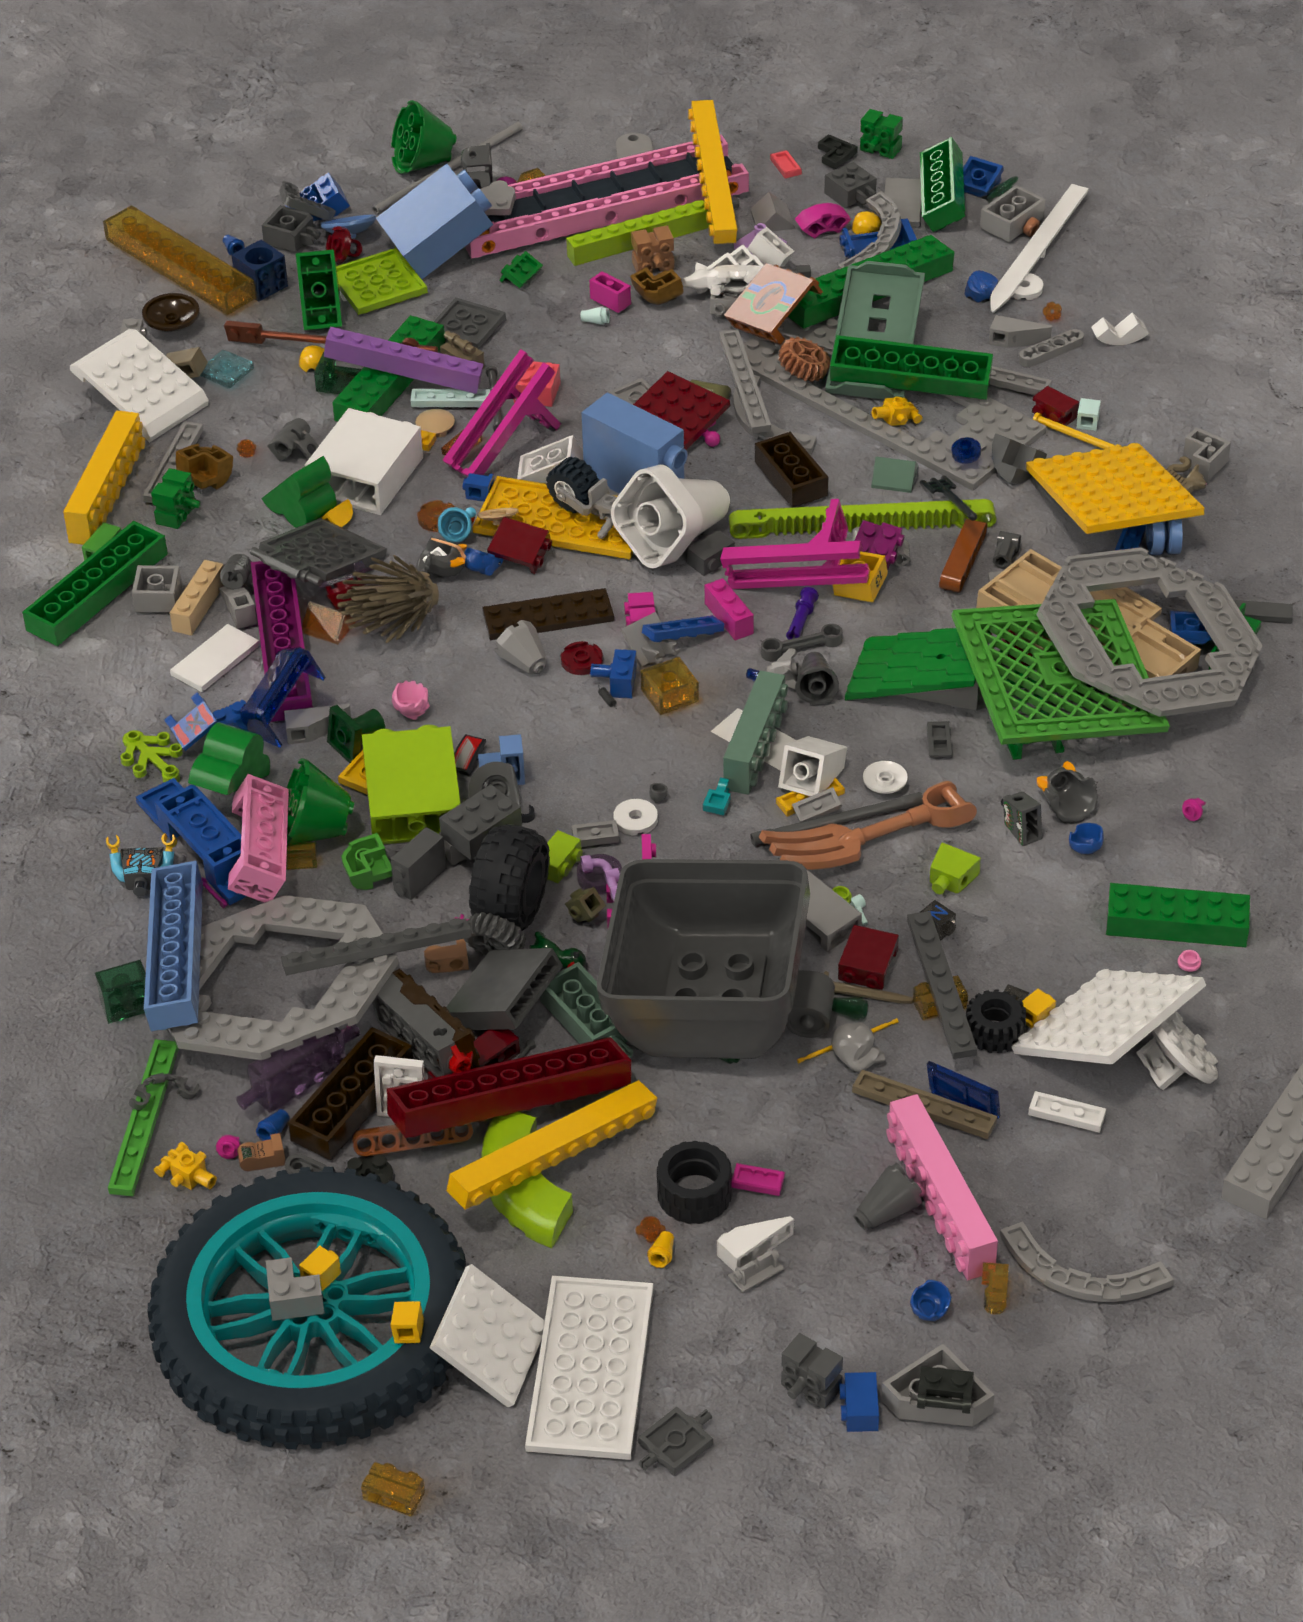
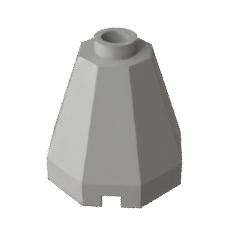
M521 620L517 622L519 626L514 627L511 625L507 627L496 640L498 648L495 647L494 651L499 657L528 673L541 672L545 668L547 658L533 624Z

